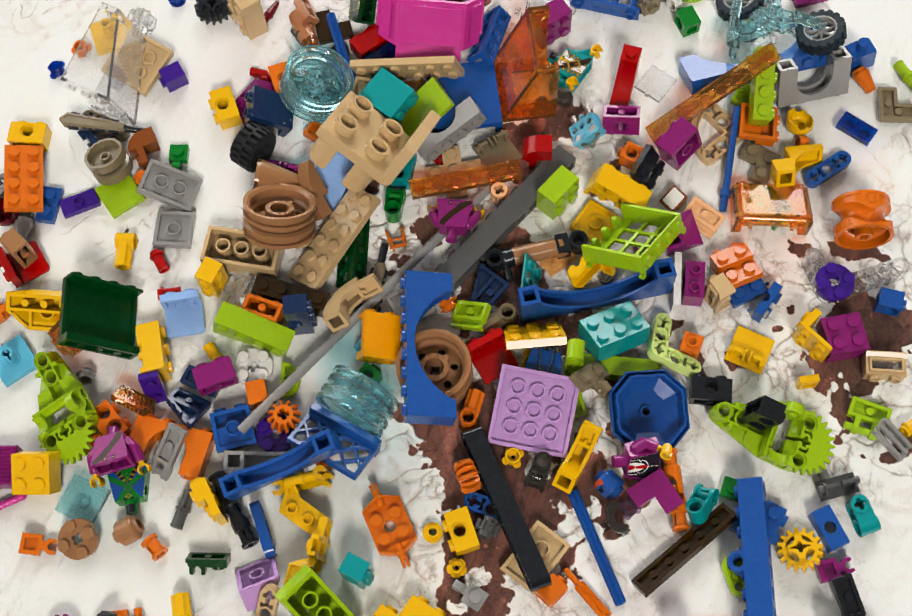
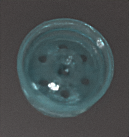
M319 45L304 46L294 51L289 57L279 81V95L286 108L295 116L310 122H324L346 95L352 91L354 85L353 72L348 62L336 51Z
M336 365L333 373L327 378L329 383H324L321 387L322 392H318L315 396L317 402L323 408L371 435L381 438L383 435L382 430L388 427L387 420L393 419L394 412L400 407L398 400L387 389L363 373L344 365Z

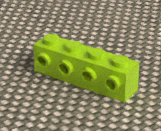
M758 46L753 51L748 111L749 125L767 126L775 117L773 102L776 99V90H774V83L777 82L778 73L775 72V65L779 61L776 47Z

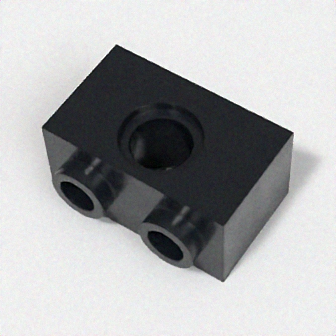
M706 374L692 375L689 385V404L714 406L721 402L731 404L733 379H727L726 376L707 377ZM706 387L714 388L715 392H708Z

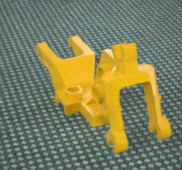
M318 465L311 471H302L299 474L287 476L284 480L272 483L273 486L280 485L279 490L272 491L273 495L280 496L284 493L279 512L311 535V539H308L306 543V554L309 558L289 563L283 586L304 565L311 568L318 575L322 571V564H326L324 555L326 548H330L331 545L328 541L333 521L304 501L300 496V491L312 490V488L319 486L332 487V484L327 480L334 479V476L328 472L323 475L320 474V472L327 471L323 465Z

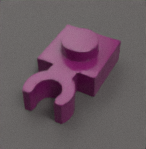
M834 557L820 561V565L814 564L820 584L830 582L829 579L842 576L841 573H853L855 571L854 568L847 569L845 567V563L851 561V558L845 557L837 563Z

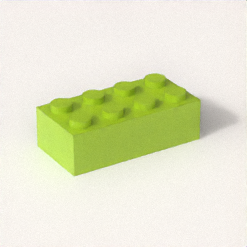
M306 565L274 595L292 616H355L321 578Z

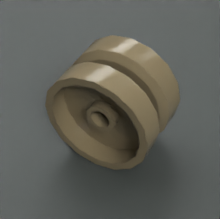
M106 138L94 143L87 150L84 157L85 164L96 180L102 185H114L123 181L133 169L132 159L120 141L115 138Z

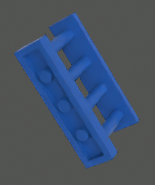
M570 0V6L576 9L590 10L623 17L628 20L638 21L640 7H636L637 0H630L629 5L621 4L619 0H612V2L607 0Z

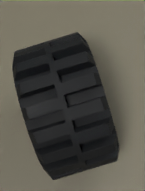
M255 121L246 124L236 135L230 148L231 161L248 172H256L258 158L265 161L270 159L276 145V135Z

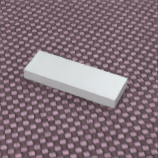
M675 252L673 256L677 276L671 292V312H678L681 306L682 252Z

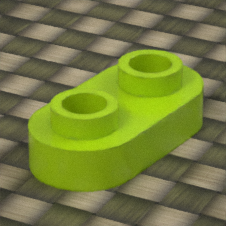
M727 556L721 563V571L729 592L734 597L742 598V590H737L735 585L740 584L742 589H745V580L742 581L740 576H736L728 569ZM738 561L736 567L743 564L742 561Z

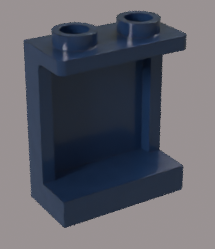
M256 85L246 92L244 97L246 108L243 113L245 124L255 121L277 128L278 136L285 137L293 129L294 98Z

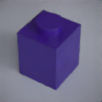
M178 61L158 70L161 76L158 79L162 87H167L170 93L189 84L186 74Z

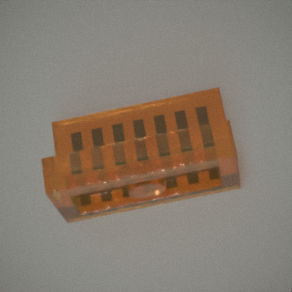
M124 384L111 394V401L143 417L148 413L154 415L156 400Z

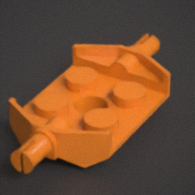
M374 483L373 486L371 484L369 488L373 499L362 511V514L379 555L398 557L403 569L407 568L406 564L410 567L411 564L407 557V552L418 538L401 498L395 495H382L377 483ZM388 522L395 523L396 529L393 532L385 530V525Z

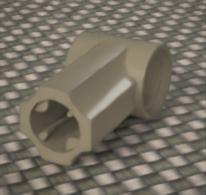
M510 303L501 305L498 311L488 316L486 324L482 327L484 329L483 332L486 333L493 328L496 330L499 327L503 329L508 325L515 324L517 321L515 307ZM505 313H512L510 317H504Z

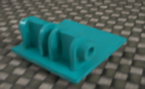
M525 253L520 286L522 288L537 284V287H539L542 270Z

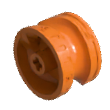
M870 189L855 190L844 193L832 201L831 210L841 218L840 222L833 226L834 242L839 247L851 250L871 249L882 246L893 239V221L885 219L891 212L890 197L885 192Z

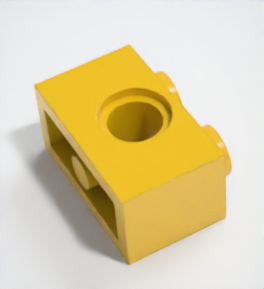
M229 85L209 92L211 99L208 100L211 110L215 109L216 114H213L216 125L220 124L222 130L243 124Z
M11 121L7 142L9 145H43V151H48L52 131L44 122Z
M467 506L443 514L444 520L441 523L444 532H449L451 539L447 541L451 552L455 551L458 557L480 549ZM457 528H463L466 532L463 536H456L454 531Z

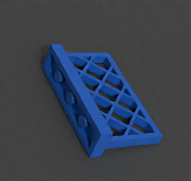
M314 402L308 414L287 437V442L297 447L304 442L295 439L297 435L305 434L306 439L310 437L309 433L321 432L328 428L335 431L339 441L346 440L351 443V447L342 448L343 451L339 453L341 460L333 461L329 457L321 462L355 481L371 459L380 452L382 440ZM311 420L318 427L307 428V422ZM363 450L369 454L366 457H358L357 451ZM353 452L355 458L344 459L343 453ZM356 463L358 469L354 473L347 469L346 464Z

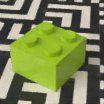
M561 165L537 190L536 207L552 220L557 216L560 217L565 212L566 206L569 203L573 204L578 198L579 177Z

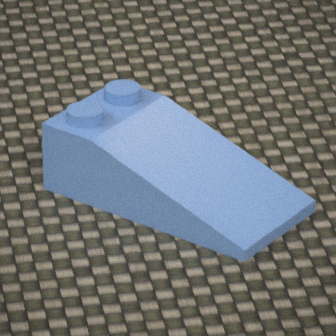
M338 151L325 168L316 167L329 192L324 195V198L332 212L349 190L343 186L342 180L354 166L353 162Z

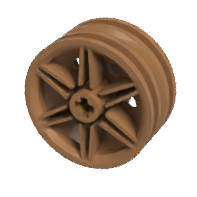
M285 183L266 184L251 189L243 197V233L251 243L267 249L284 250L303 246L314 238L316 234V198L309 190Z
M427 329L416 333L415 349L422 369L440 391L451 399H456L457 406L465 399L473 383V368L467 346L458 336L446 330ZM400 348L396 357L395 367L401 387L402 384L404 385V378L400 377L401 366H404V361L400 359ZM444 351L445 355L438 354V352ZM420 355H426L422 360L419 359ZM455 365L458 366L457 370H452ZM444 383L451 385L449 389L445 388Z

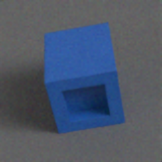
M881 287L876 295L874 312L897 317L906 308L905 292Z

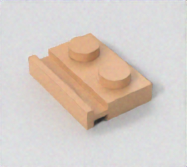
M694 196L684 211L692 210L700 234L711 240L712 236L725 221L726 216Z

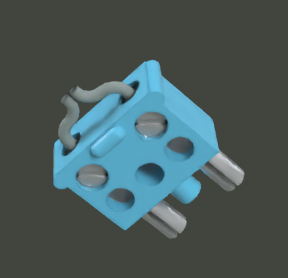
M586 105L584 106L586 116L580 114L578 116L579 121H577L575 115L571 116L572 126L568 129L574 141L573 146L580 149L588 147L593 149L596 147L595 143L606 133V130L603 128L599 116L592 113L590 106Z

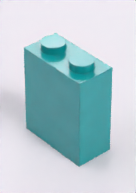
M383 67L359 94L369 99L373 104V108L385 118L393 119L397 122L404 119L405 114L416 105L419 99L414 89Z

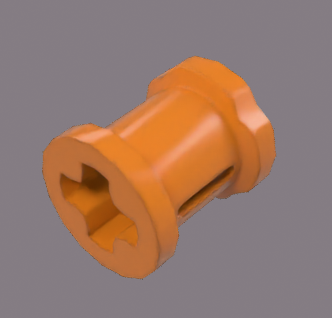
M156 533L149 535L141 543L142 548H146L154 561L159 560L168 552V548L163 546L157 539Z

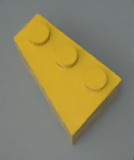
M606 163L591 175L583 191L587 195L591 192L600 196L599 200L603 202L605 199L616 203L615 207L620 208L621 203L645 207L652 194V191L647 186L637 183L629 175L619 172L613 165Z
M158 320L135 326L137 345L140 348L138 357L139 360H142L143 365L140 368V373L158 370L163 382L173 380L171 373L174 372L172 361H169L168 355H171L169 344L165 342V337H167L165 326H162Z

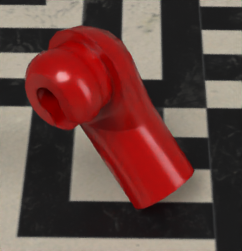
M250 68V76L272 82L267 70Z

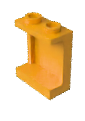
M366 309L359 314L358 318L362 320L361 350L356 353V361L393 366L396 364V357L401 346L400 316L395 315L394 312L379 313L375 309Z

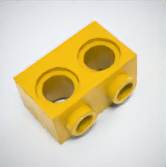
M205 257L194 275L202 290L201 292L208 297L213 295L219 298L230 280L223 264L208 257Z

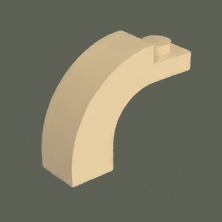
M372 273L360 280L357 277L353 278L340 287L329 299L323 311V321L332 333L350 325V315L358 304L383 291V285L375 274Z

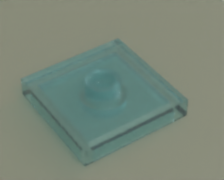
M74 474L55 511L71 519L85 518L94 523L111 490L100 487L98 484L97 488H92L89 484L90 480Z

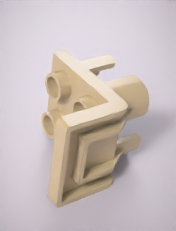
M350 91L315 133L319 137L310 148L309 155L311 160L322 169L329 164L337 151L353 162L354 166L342 180L343 186L350 191L356 193L363 192L372 180H376L381 185L388 186L414 156L441 116L431 109L413 134L408 136L403 132L402 126L397 121L387 119L375 110L369 99Z

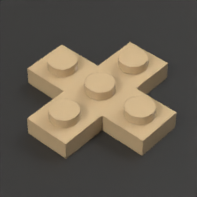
M459 145L452 146L442 153L443 165L425 167L428 187L447 184L449 199L468 198L465 181L483 178L480 159L462 161Z

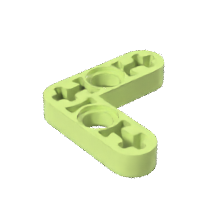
M658 313L651 324L647 345L648 357L654 362L689 378L692 375L698 374L702 369L698 360L668 346L672 320L666 313ZM656 333L661 335L663 340L658 339ZM670 356L676 358L678 363L673 362Z

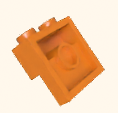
M741 103L738 138L753 140L754 144L773 147L774 143L778 142L779 139L777 126L780 123V115H778V108L773 107L775 109V117L767 126L749 125V103Z
M734 242L727 249L722 251L717 249L709 256L710 267L714 273L719 275L723 272L735 289L763 277V272L753 260V253L744 242L740 244Z

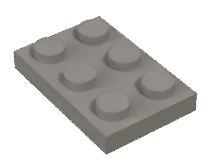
M150 159L136 193L181 211L190 212L203 179Z

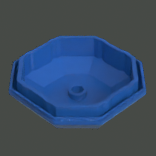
M665 369L627 371L608 393L611 432L623 444L636 441L642 437H657L661 446L669 443L674 448L690 429L686 388ZM643 408H646L648 410L647 415L643 414Z

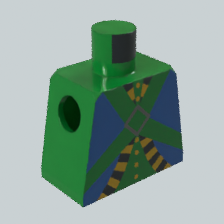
M138 466L107 474L114 501L119 506H125L126 515L138 514V503L148 501L150 472L146 466L142 468L144 475L137 472Z

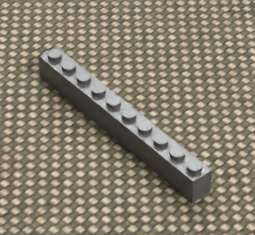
M560 145L552 149V160L538 162L534 171L531 174H527L523 178L522 183L511 190L510 196L506 200L502 199L494 212L491 211L486 216L485 221L474 228L473 234L469 238H464L460 243V247L456 251L453 250L448 255L447 260L436 267L434 272L452 274V294L479 267V264L483 263L486 253L491 249H496L536 208L537 190L561 165L571 171L575 167L576 157Z

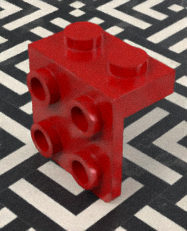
M31 241L29 244L38 255V259L25 269L0 246V268L3 267L5 270L2 272L7 282L11 281L16 288L50 270V266L35 241Z
M501 327L496 330L494 328L490 329L483 337L479 339L474 338L466 345L470 352L471 362L485 384H490L500 378L502 364L518 367V362L510 349L507 350L504 332Z

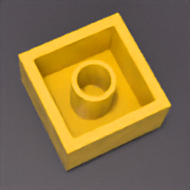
M22 451L11 454L12 495H51L60 492V451Z

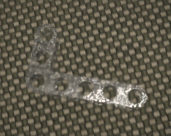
M809 248L801 260L804 272L818 300L823 304L834 303L822 299L816 292L814 277L821 267L827 265V262L819 249ZM811 257V258H813L815 261L813 262V261L809 260L808 258ZM898 257L853 272L855 286L849 297L903 279L910 269V262L906 258ZM860 279L866 280L867 283H863ZM830 280L832 286L839 285L837 280Z

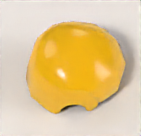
M792 108L787 112L785 126L790 133L806 135L812 130L814 120L804 109L796 111L795 108Z

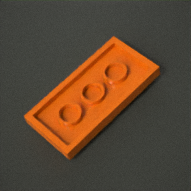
M5 145L4 212H44L43 145Z

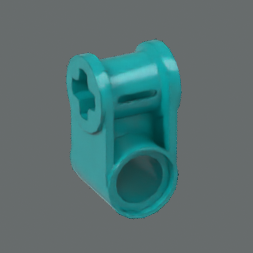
M696 484L693 493L685 505L692 523L700 525L707 521L713 507L718 502V489H709L704 487L703 484Z
M859 494L848 500L846 511L859 537L881 530L879 519L875 515L867 497ZM854 504H860L861 507H855Z

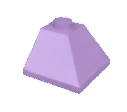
M275 556L268 559L264 558L235 570L239 594L247 612L256 610L259 594L264 586L270 583L278 585L280 581ZM270 590L267 592L269 594V598L266 603H268L270 598L272 597V591Z

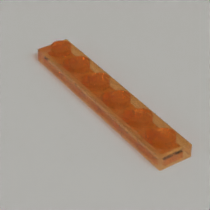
M516 159L409 180L412 200L493 185L496 182L503 183L522 179L523 175L519 160Z

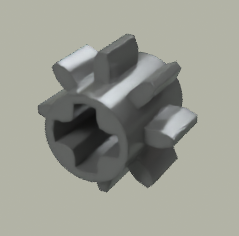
M487 515L484 516L483 520L478 518L474 529L478 530L476 535L487 541H490L492 537L497 538L500 527L497 526L498 521Z

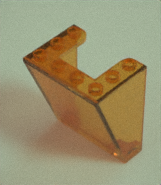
M549 5L528 7L498 50L494 66L503 122L556 116L560 69L558 61L554 62V64L548 63V56L546 54L548 20L550 17Z

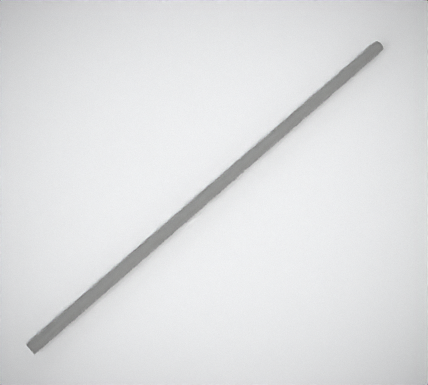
M502 168L469 200L473 201V209L491 193V186L494 183L502 182L509 175L507 169ZM439 231L435 233L383 284L382 292L370 297L350 316L349 326L334 332L237 426V429L242 434H245L273 404L282 398L360 321L358 319L359 314L366 309H372L400 282V278L404 277L405 271L412 270L446 235L440 234Z

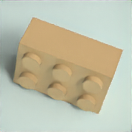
M227 0V6L232 13L230 16L235 24L238 23L240 25L239 29L243 36L247 35L251 41L268 31L260 0Z

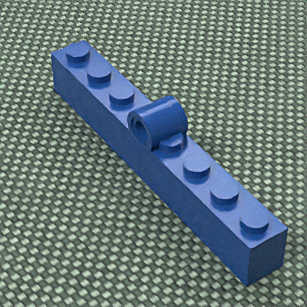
M762 477L737 479V486H734L735 498H738L739 506H735L737 519L740 518V526H737L738 539H741L742 547H739V551H733L729 554L727 565L736 576H740L742 581L745 580V589H742L743 602H746L747 610L743 611V615L777 616L765 482ZM738 561H743L741 566L736 567Z

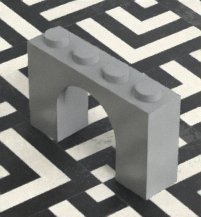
M840 47L839 50L832 51L831 54L826 56V66L822 75L814 82L805 85L797 84L798 67L792 58L779 60L778 64L775 65V72L778 73L777 82L774 83V90H776L774 103L780 108L848 93L852 63L851 54L846 47Z

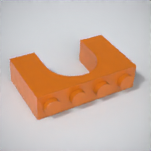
M138 413L130 436L139 444L145 457L143 459L145 463L149 459L153 446L162 439L168 424L172 422L176 424L174 420L169 418L161 420L150 413H145V415ZM184 423L182 425L176 424L189 432L185 439L186 451L178 474L182 479L189 481L198 477L203 478L215 446L213 431L207 428L195 429L194 426L190 430Z

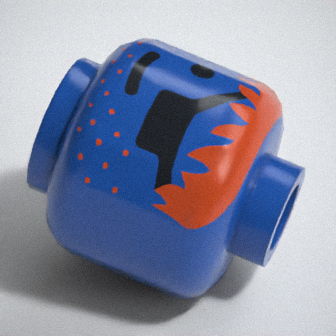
M602 469L594 477L596 479L594 488L605 499L612 498L614 500L624 490L622 487L624 484L623 479L612 469L607 471Z

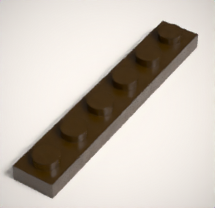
M722 502L710 513L705 523L696 524L631 580L632 585L647 598L737 520L736 513Z

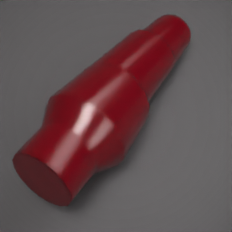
M275 1L264 12L266 23L273 18L279 6L278 1Z

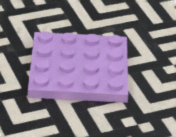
M502 364L487 439L488 442L566 458L579 389L568 376Z

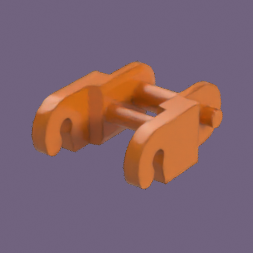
M400 226L402 231L401 237L394 239L389 237L388 231L385 230L388 245H391L390 249H393V252H395L396 248L400 247L406 249V245H408L407 242H404L406 241L403 226ZM402 240V243L393 245V241Z

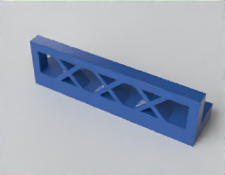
M500 5L485 13L479 43L472 46L467 58L470 64L479 58L488 66L494 64L511 16Z

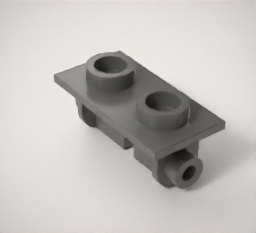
M853 472L814 482L821 502L860 492L858 486L860 478L858 475L855 476Z

